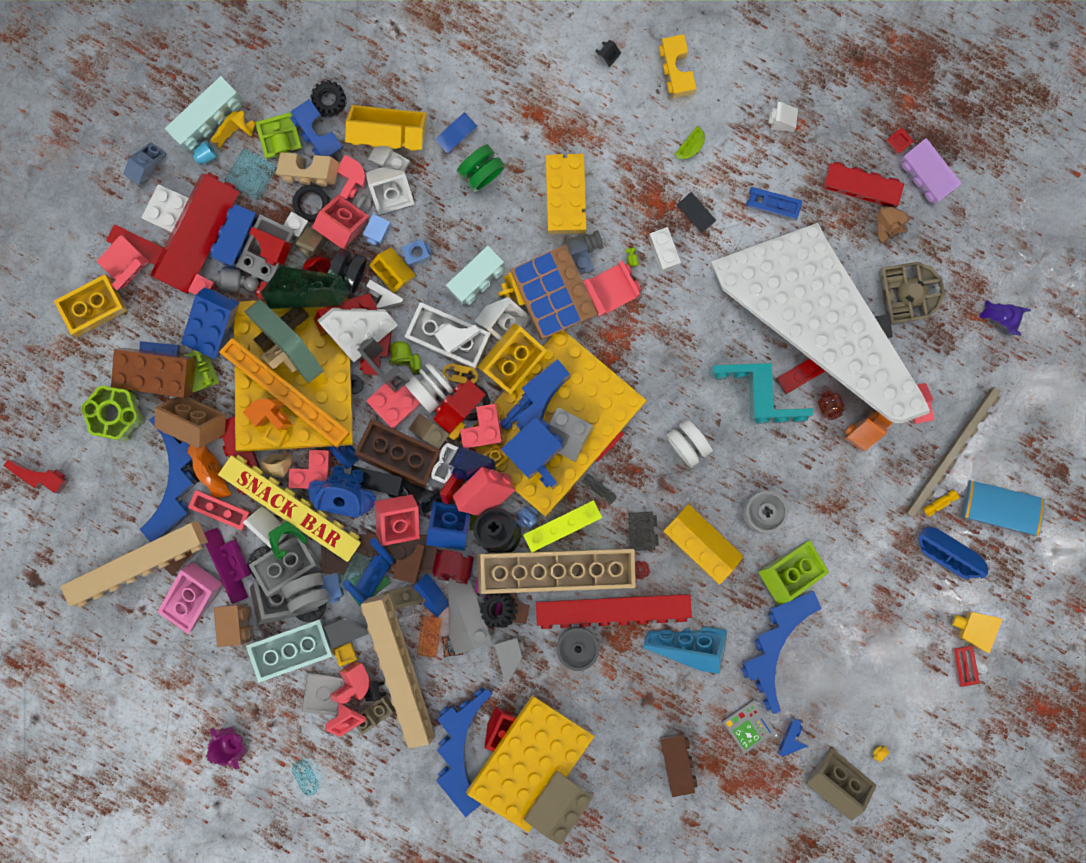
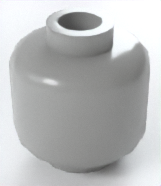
M223 267L221 271L217 272L216 286H219L221 291L236 293L240 287H244V275H241L239 268Z

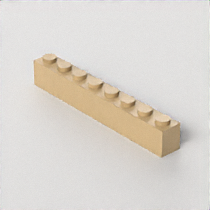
M199 521L192 522L60 587L69 607L77 605L80 608L89 604L88 600L91 598L97 600L104 597V592L108 590L111 593L120 589V584L126 583L128 585L137 581L136 577L141 574L145 577L152 574L153 569L156 567L162 569L170 565V560L175 559V561L187 557L185 553L189 551L195 553L202 550V545L208 543Z
M387 593L369 597L361 604V611L366 618L367 630L372 637L373 648L378 655L379 666L385 676V685L390 691L391 703L395 707L397 721L403 731V739L407 743L408 749L429 745L436 736L390 595Z

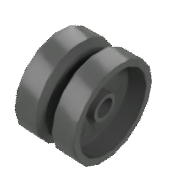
M572 627L560 635L557 642V655L560 662L566 668L573 671H583L590 668L596 662L599 655V644L595 635L590 630L583 627ZM577 645L582 648L581 651L579 650V653H576L574 649Z

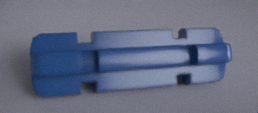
M523 397L519 401L520 404H516L506 415L507 418H503L500 421L501 426L505 430H509L512 423L517 421L515 417L532 403L529 404Z

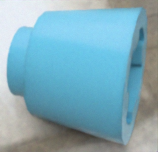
M206 140L194 150L192 155L199 165L201 163L206 164L218 157Z

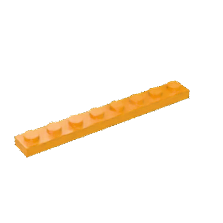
M233 338L220 350L219 353L275 399L281 401L286 408L336 448L350 435L349 431Z

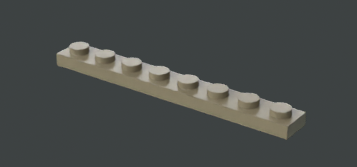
M993 387L988 390L904 514L909 517L921 514L924 509L922 505L926 500L929 501L935 493L933 490L935 486L943 482L946 477L944 475L946 470L954 466L957 461L955 457L966 449L968 445L966 442L969 437L972 438L977 433V426L980 421H985L989 415V412H987L991 406L994 407L999 401L1000 397L998 395L1001 392L999 389Z

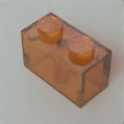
M422 616L417 655L437 657L443 618Z

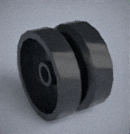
M340 248L330 266L325 286L334 291L341 286L342 294L352 297L363 277L367 258L358 254L352 258L350 251Z
M497 507L487 509L476 519L473 527L474 536L486 552H513L519 545L521 529L512 515L505 509Z

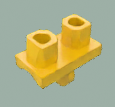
M509 272L508 275L504 276L505 283L501 284L503 291L499 292L498 295L499 297H509L521 307L525 303L512 273Z

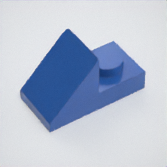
M794 717L791 718L777 751L781 756H786L808 747L805 743L795 739L796 736L799 737L803 726H801L802 722Z

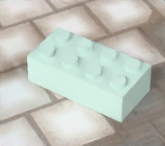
M220 76L165 129L187 153L193 152L204 138L207 139L214 133V129L218 125L220 126L230 113L241 108L243 101L237 92Z
M323 618L246 645L258 683L334 656L335 653L324 628Z

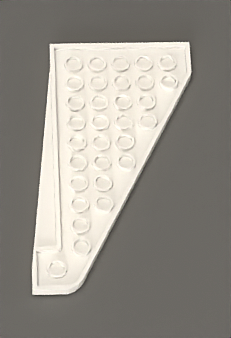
M819 223L711 261L712 268L724 292L885 418L895 423H904L929 414L930 409L920 389L826 240Z

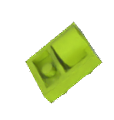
M290 112L255 122L266 160L280 156V152L292 153L303 150L297 127L290 120V117H292Z

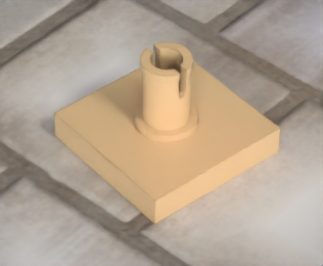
M276 344L260 356L272 369L284 362L291 372L297 370Z

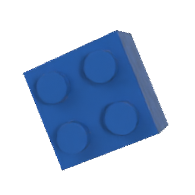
M433 501L426 545L465 551L470 514L459 511L457 505H447Z

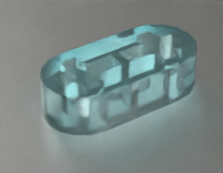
M298 760L292 767V773L303 794L307 796L314 795L319 789V782L310 764L305 760ZM298 764L306 767L304 770L305 777L302 772H297ZM305 779H308L310 784H315L313 791L310 789L306 790L307 782Z

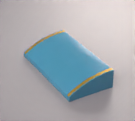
M970 480L961 517L1040 536L1045 510V498Z

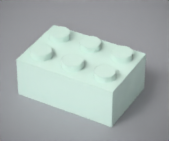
M487 246L447 283L446 287L463 307L466 304L469 306L477 299L475 296L480 291L483 293L490 287V281L494 278L497 280L503 275L504 262Z

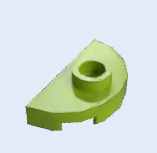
M697 125L674 154L676 158L687 159L698 153L705 142L704 131Z

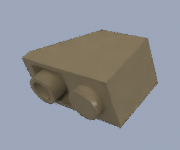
M307 227L297 240L296 245L299 251L302 252V255L306 257L320 256L327 238L315 229Z

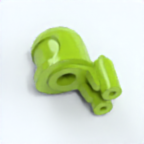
M396 341L391 344L389 348L391 353L389 365H408L413 375L420 374V356L417 353L412 356L410 345L405 341Z

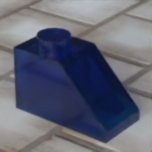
M459 446L449 463L451 474L457 479L469 480L481 467L496 470L494 459Z

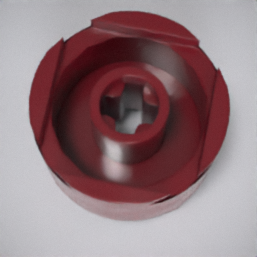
M436 550L432 570L433 577L442 581H449V578H452L456 583L467 585L471 578L474 557L468 555V558L463 557V553L455 551Z

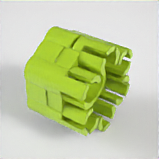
M104 385L97 387L94 393L81 406V412L84 415L88 432L93 436L123 442L130 440L131 438L128 436L133 435V429L140 427V424H144L146 417L142 415L143 412L138 408L139 401L136 399L139 396L134 392ZM114 405L118 410V415L115 420L109 421L107 411Z

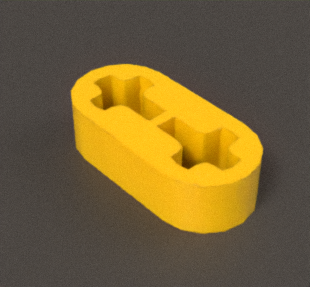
M449 363L443 368V375L451 382L465 384L467 378L463 377L462 373L469 374V371H472V374L475 376V379H471V382L474 384L478 381L479 377L477 371L471 367ZM453 367L455 372H459V376L452 375V378H450L446 370H450Z

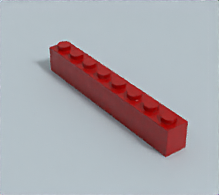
M677 594L537 601V626H541V629H552V625H560V628H571L572 624H579V627H591V623H599V626H610V622H618V625H630L629 621H637V624H649V620H656L657 623H668V619H676V622H687V618H692L691 595Z

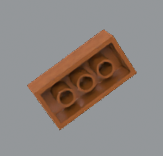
M131 348L114 349L111 387L182 398L192 396L196 357Z

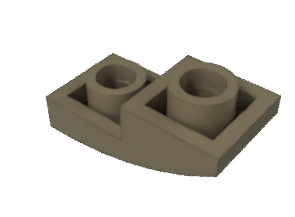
M386 695L360 712V714L366 717V721L357 726L361 734H364L396 711Z

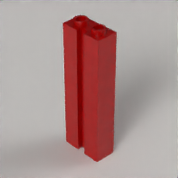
M210 172L208 174L201 173L150 274L151 277L185 294H189L188 290L196 274H199L218 236L219 230L226 220L227 212L232 208L239 194L235 190L236 186L227 181L225 183L218 181L219 177Z

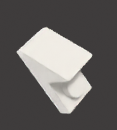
M388 146L375 147L368 158L369 161L380 167L406 171L410 164V160L395 153Z
M369 280L366 285L370 290L368 293L376 298L382 297L376 306L377 309H387L403 305V298L372 280Z

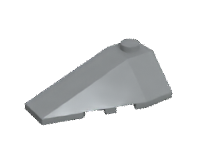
M449 578V637L455 654L492 643L487 626L484 623L485 620L481 618L483 615L480 613L481 609L471 581L464 585L456 583L452 578Z

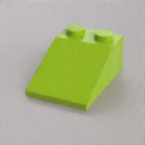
M808 540L771 562L758 573L777 605L792 601L830 572L812 542Z

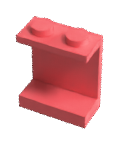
M620 261L618 265L583 281L598 317L640 296L639 291L641 287L637 280L633 281L630 276L632 271L627 263L624 264L623 261Z

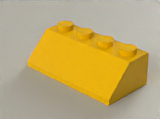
M689 503L662 530L668 538L718 585L731 574L744 557Z

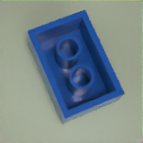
M234 204L233 208H230L227 212L226 218L228 219L225 226L222 225L218 235L220 237L217 243H214L211 247V257L227 267L238 268L236 264L248 241L250 230L255 226L259 216L248 209Z
M204 287L195 295L181 344L213 359H217L221 355L219 353L220 350L227 344L239 302Z

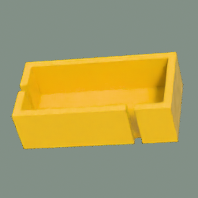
M351 105L346 119L345 142L353 145L368 144L372 147L388 146L392 149L405 146V148L411 151L422 150L427 131V112Z
M563 154L546 155L548 235L586 233L584 154H567V158H563Z

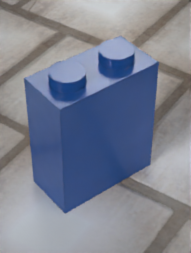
M536 417L502 448V451L529 480L564 448L561 444L563 440L556 433L552 435L548 431L550 426L543 419L539 421Z

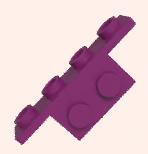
M218 528L204 532L208 541L205 545L231 603L234 604L248 598L241 580L251 575L236 539L225 544Z

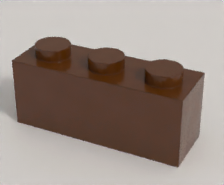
M683 733L660 737L671 796L677 797L695 793L694 788L698 787L696 776H692L691 768H694L692 756L688 757L687 749H690L688 737L684 738Z

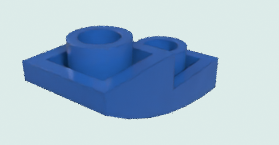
M464 112L435 140L449 153L477 125Z
M427 573L413 586L426 600L423 605L436 617L449 605L441 589Z

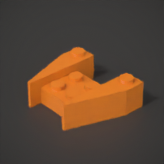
M875 410L865 420L855 424L851 423L845 430L847 435L844 438L863 452L884 437L893 422Z

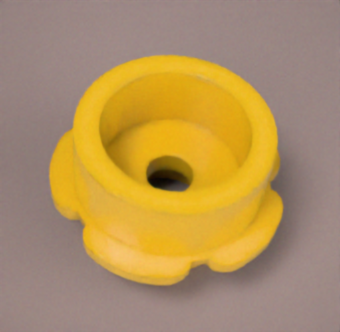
M880 745L872 753L875 756L873 760L876 759L879 763L882 762L890 753L887 746L882 747Z

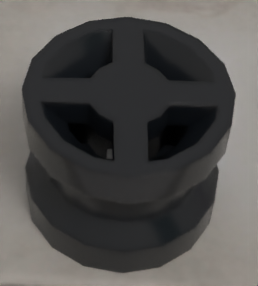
M351 374L352 394H358L363 390L364 382L358 375Z

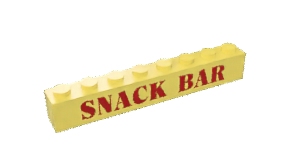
M230 456L218 474L220 477L284 520L293 524L296 528L348 562L361 544L359 535L353 531L349 533L343 529L344 525L337 520L332 522L327 519L328 514L312 509L310 502L304 498L299 500L295 497L296 493L287 487L284 490L278 486L280 482L273 477L266 478L263 476L262 473L264 471L255 465L253 467L247 465V460L242 456Z

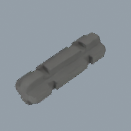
M588 474L584 478L583 483L590 486V489L600 497H604L609 504H612L617 496L609 492V489L600 482L595 481V478Z

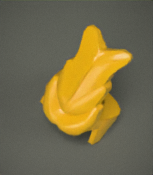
M242 110L240 112L233 111L218 127L210 141L216 143L220 149L225 140L239 128L251 137L256 124L252 120L245 124V113Z

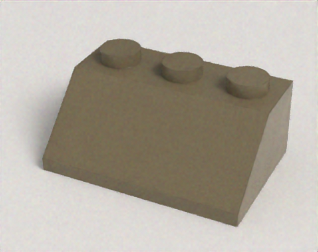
M832 748L812 771L806 783L851 821L866 810L877 786Z
M556 770L523 819L545 837L561 845L594 796L583 786Z

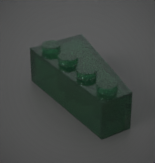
M280 266L260 293L270 309L340 306L350 292L339 275Z

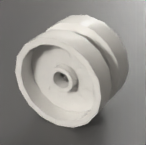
M686 419L679 425V429L684 436L675 429L665 436L683 461L692 468L699 463V457L696 452L705 458L713 450L701 431L689 419Z

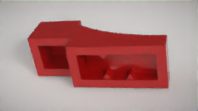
M392 331L378 342L384 351L375 357L373 361L380 369L381 359L389 358L390 356L389 348L391 346ZM365 358L361 359L360 370H363L364 375L380 377Z
M7 460L3 465L33 488L40 489L44 485L53 493L60 494L69 482L64 478L66 475L58 469H55V471L47 470L46 473L28 469L14 460Z

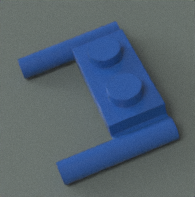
M376 538L371 539L370 544L380 555L374 556L356 586L349 580L343 582L346 590L360 604L372 596L388 571L389 566L395 562V559Z

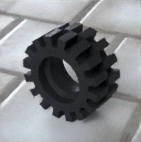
M323 80L320 85L317 83L315 85L316 88L312 89L311 102L324 117H327V115L333 117L334 114L336 116L339 115L338 112H342L344 110L343 106H346V96L342 87L335 81L331 82V80H327V82ZM332 92L335 94L336 100L332 105H324L321 98L324 93Z
M492 593L488 594V597H484L485 603H481V606L484 608L480 610V613H484L481 618L485 620V624H489L490 627L506 628L513 623L511 620L516 619L514 613L518 614V610H515V607L518 606L517 603H513L516 600L511 598L510 594ZM500 602L503 606V612L500 617H497L495 607Z

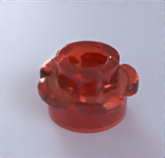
M635 562V576L637 579L641 580L649 575L650 569L647 562Z

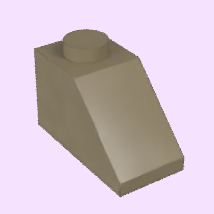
M418 414L409 427L410 431L439 450L442 449L450 435L421 414Z

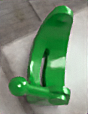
M288 521L276 527L268 534L271 549L276 559H282V556L287 554L286 550L279 551L278 541L282 534H292L305 544L307 542V537Z

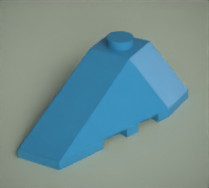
M702 627V630L690 631V628L684 629L682 632H673L672 630L648 631L643 648L697 670L720 674L727 630Z

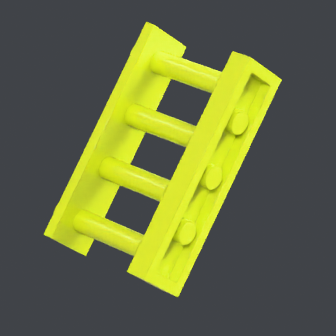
M593 500L523 536L531 552H534L601 519L602 516Z

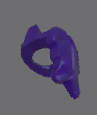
M986 300L985 310L979 317L981 319L990 318L994 322H999L1000 325L1006 327L1009 334L1021 336V332L1017 330L1023 314L1031 311V309L1013 304H993Z

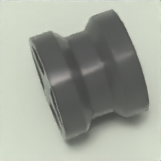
M598 230L594 231L593 234L583 235L589 253L593 252L594 249L604 248Z

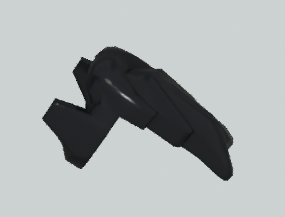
M406 480L404 481L403 487L408 491V495H413L422 517L432 510L433 501L437 502L438 500L443 503L438 489L430 492L426 488L424 489Z

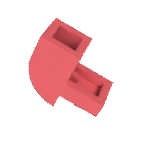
M344 155L339 164L337 174L348 180L340 196L349 201L356 196L358 192L357 186L365 189L367 178L360 163Z
M353 662L339 671L346 685L330 694L333 702L344 704L351 700V696L354 699L360 700L367 693L369 688L368 674L362 663Z

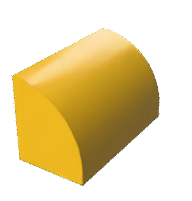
M392 247L379 253L369 265L392 293L401 290L416 276Z

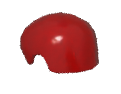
M321 256L307 259L302 271L305 281L312 285L322 284L327 279L328 270L331 266L329 259Z

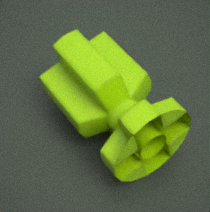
M635 247L625 249V253H629V256L626 258L630 268L639 265L638 256L634 254L636 251Z

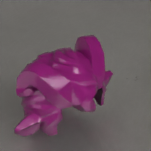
M232 727L219 729V732L211 728L210 734L212 739L208 744L207 761L222 766L231 765L235 770L239 769L238 761H241L248 751L242 743L243 738L241 735L237 734Z

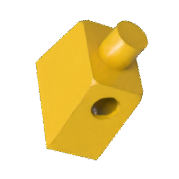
M967 611L965 618L955 615L952 625L960 628L958 634L960 638L981 651L990 653L1003 619Z

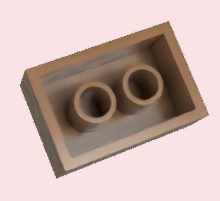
M175 397L155 407L154 428L195 448H201L225 435L226 414L189 397Z
M248 603L230 604L213 608L217 647L242 645L251 641L254 633L253 627L249 624L252 612L251 607H248Z

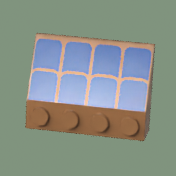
M567 245L551 250L510 269L541 340L587 322L598 315Z

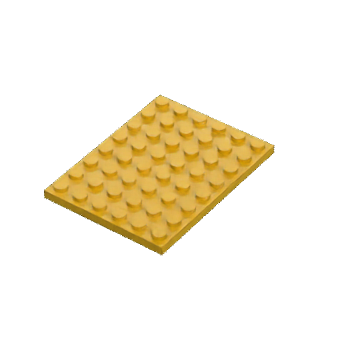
M345 295L277 299L264 302L279 318L297 304L309 314L310 317L293 331L302 339L324 372L308 383L298 370L291 372L284 362L272 370L349 431L350 435L340 446L353 445L351 359L329 334L320 335L313 320L317 310L349 300V297ZM257 301L239 302L234 318V340L267 365L260 357L264 352L253 340L262 331L245 313V310ZM235 366L236 451L279 449L261 440L270 420L265 426L255 427L243 413L255 400L275 398ZM284 405L281 407L280 410L286 413L291 425L286 429L288 434L280 449L333 446Z
M565 331L554 334L543 347L547 352L510 395L504 391L493 403L498 404L500 421L503 418L506 419V415L516 404H520L519 401L523 398L522 394H524L522 387L557 359L571 375V378L552 397L543 420L549 425L559 407L593 425L594 430L576 462L558 453L545 465L548 472L559 485L554 489L550 486L546 488L540 480L542 475L539 472L529 480L510 458L496 470L510 475L516 489L515 491L545 517L552 512L647 402L644 397ZM477 421L473 427L479 426V422ZM518 421L513 422L509 430H505L502 427L504 442L496 443L501 450L520 432V429L516 426ZM494 444L471 448L476 450V457L480 459L481 455Z

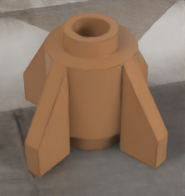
M888 206L878 211L876 217L878 220V237L882 243H885L892 235L908 231L905 223L910 218L906 212Z

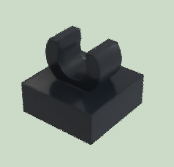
M609 39L608 42H602L604 47L600 51L598 49L595 50L604 65L608 67L621 54L615 42Z
M369 681V688L365 694L366 702L381 700V696L386 695V692H379V686L384 685V682Z

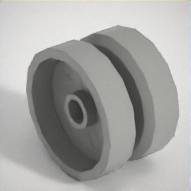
M761 491L754 493L747 499L743 507V516L746 524L752 530L759 533H772L784 526L788 518V507L781 495L773 491ZM767 509L768 514H762V510Z
M321 573L300 577L281 588L284 598L292 599L287 604L291 615L313 610L331 600L328 590L321 588L325 584Z

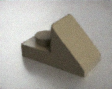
M414 585L384 592L385 594L389 593L394 610L423 602L421 595L413 588Z

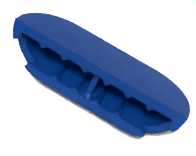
M926 527L921 531L918 538L921 551L932 560L967 580L979 577L982 579L988 575L986 562L972 549L937 528Z

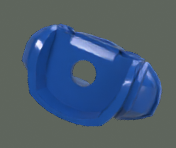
M334 466L332 475L327 478L326 482L314 480L309 483V499L317 510L358 518L372 510L375 505L376 496L371 491L361 489L359 484L363 482V472L361 470H353L350 475L345 474V469L342 466Z

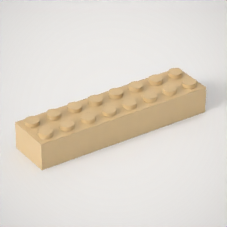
M632 548L477 553L478 593L480 594L636 588L635 549Z

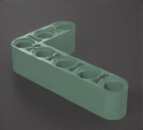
M259 299L245 310V313L252 322L286 354L300 375L308 383L324 372L302 339L264 302Z

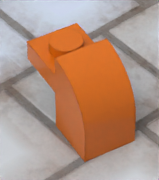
M277 399L255 400L243 412L255 427L265 426L269 420L277 430L287 429L291 425L286 413L280 410L284 404Z

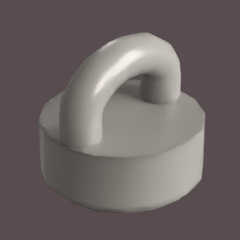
M358 194L353 198L352 204L364 213L371 209L372 203L366 194Z

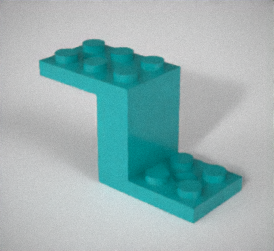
M772 363L713 365L710 368V376H715L717 380L727 379L729 376H734V379L748 377L750 421L755 420V424H764L769 422V420H774V423H786L789 419H794V422L808 421L809 417L813 416V408L774 410Z

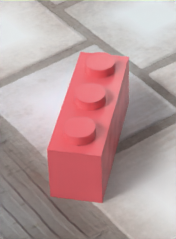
M195 490L188 506L189 509L239 530H246L247 526L243 522L253 514V512L200 490Z

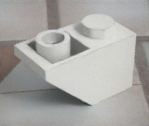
M777 102L776 106L772 107V111L769 113L768 123L771 124V130L794 132L797 124L798 109L783 102Z

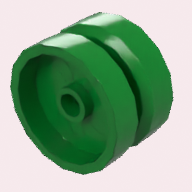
M488 144L474 151L457 168V172L463 179L469 178L468 185L474 192L483 189L491 183L506 167L499 157L493 158L495 152Z

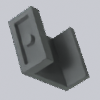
M373 337L361 343L360 348L357 350L385 384L395 393L410 381L396 365L386 374L381 371L373 359L383 352L384 349Z

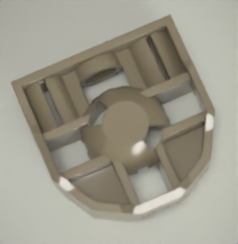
M912 262L882 267L879 270L886 315L890 314L891 325L925 320L940 308L945 296L943 279L933 267L921 262ZM911 266L914 277L907 279L905 267ZM938 284L940 286V293L929 295L927 285ZM892 288H897V289H896V298H897V300H898L897 303H894V292H893ZM909 295L911 298H913L912 303L909 302L905 297ZM919 306L921 316L914 317L912 307Z

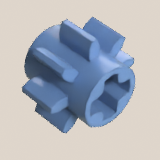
M524 506L516 515L519 519L517 523L523 529L525 526L531 528L539 519L536 515L538 511L533 506L530 508Z

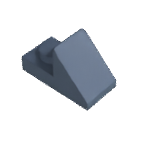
M583 234L564 240L579 274L582 275L594 271Z

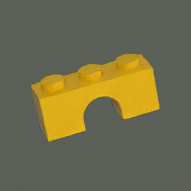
M681 34L663 38L658 49L660 57H664L665 61L662 66L664 75H668L669 82H666L668 93H672L673 98L695 94L696 84L693 71L682 72L675 65L677 60L686 58L688 55L685 35Z

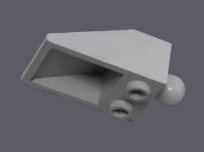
M261 214L254 228L291 243L295 233L294 230ZM252 235L249 236L236 264V267L251 274V276L244 280V288L248 291H255L259 285L258 278L275 284L283 265L278 263L276 266L265 262L266 258L260 256V244ZM250 259V260H251V264L247 266L246 264H247L248 260ZM265 267L268 268V272L266 274H264L262 271L265 269Z

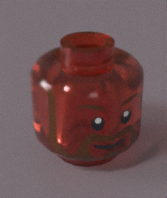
M832 390L822 393V397L817 401L821 416L828 418V420L841 417L843 415L842 412L845 410L841 395L833 393Z

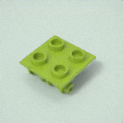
M196 350L184 355L196 357L193 393L219 383L209 356Z

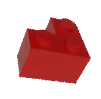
M469 379L464 385L460 382L453 390L455 392L454 396L449 394L435 410L437 415L433 420L449 434L453 432L486 395Z

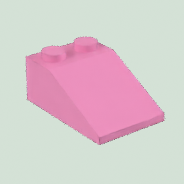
M192 561L180 570L158 613L189 634L212 603L223 583Z

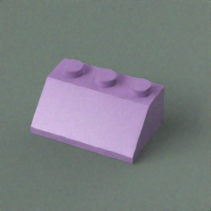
M927 138L900 160L903 169L906 172H910L914 177V183L924 190L926 199L929 202H933L934 205L962 184Z

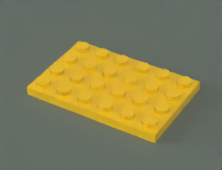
M532 695L469 786L466 794L529 833L532 826L523 819L556 770L566 777L569 775L595 736Z

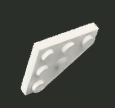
M332 308L317 320L353 362L362 356L357 349L360 348L363 341L373 337L379 342L398 326L385 309L367 310L351 308V310H342L340 308Z

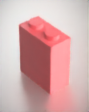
M481 467L453 495L459 511L479 516L487 509L498 507L516 489L510 475Z

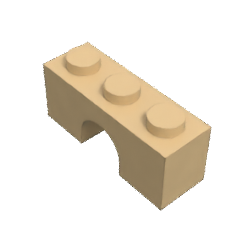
M280 152L276 175L281 177L282 181L286 183L299 181V183L305 185L316 183L324 187L327 184L335 185L339 162L332 157L314 155L312 164L305 169L306 159L295 153Z

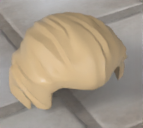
M283 450V453L280 454L271 453L267 456L266 460H261V469L269 476L284 478L285 474L291 469L293 457L286 450Z

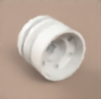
M428 362L425 366L430 372L426 375L420 369L419 372L423 379L419 380L412 376L405 386L431 414L439 407L436 397L439 395L445 400L446 396L442 392L446 389L452 395L454 391L449 380L441 371Z

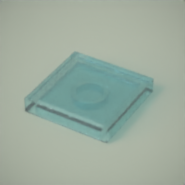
M243 148L224 180L258 200L277 167Z

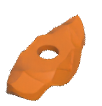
M190 445L187 453L192 458L194 472L202 484L209 488L211 496L216 498L230 496L232 493L228 488L227 481L218 475L222 468L215 455L206 446L195 448Z

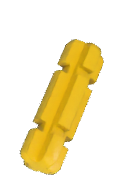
M951 490L947 495H943L932 502V505L924 507L923 511L926 516L930 517L935 514V511H940L950 505L951 501L954 502L959 499V495L955 490Z

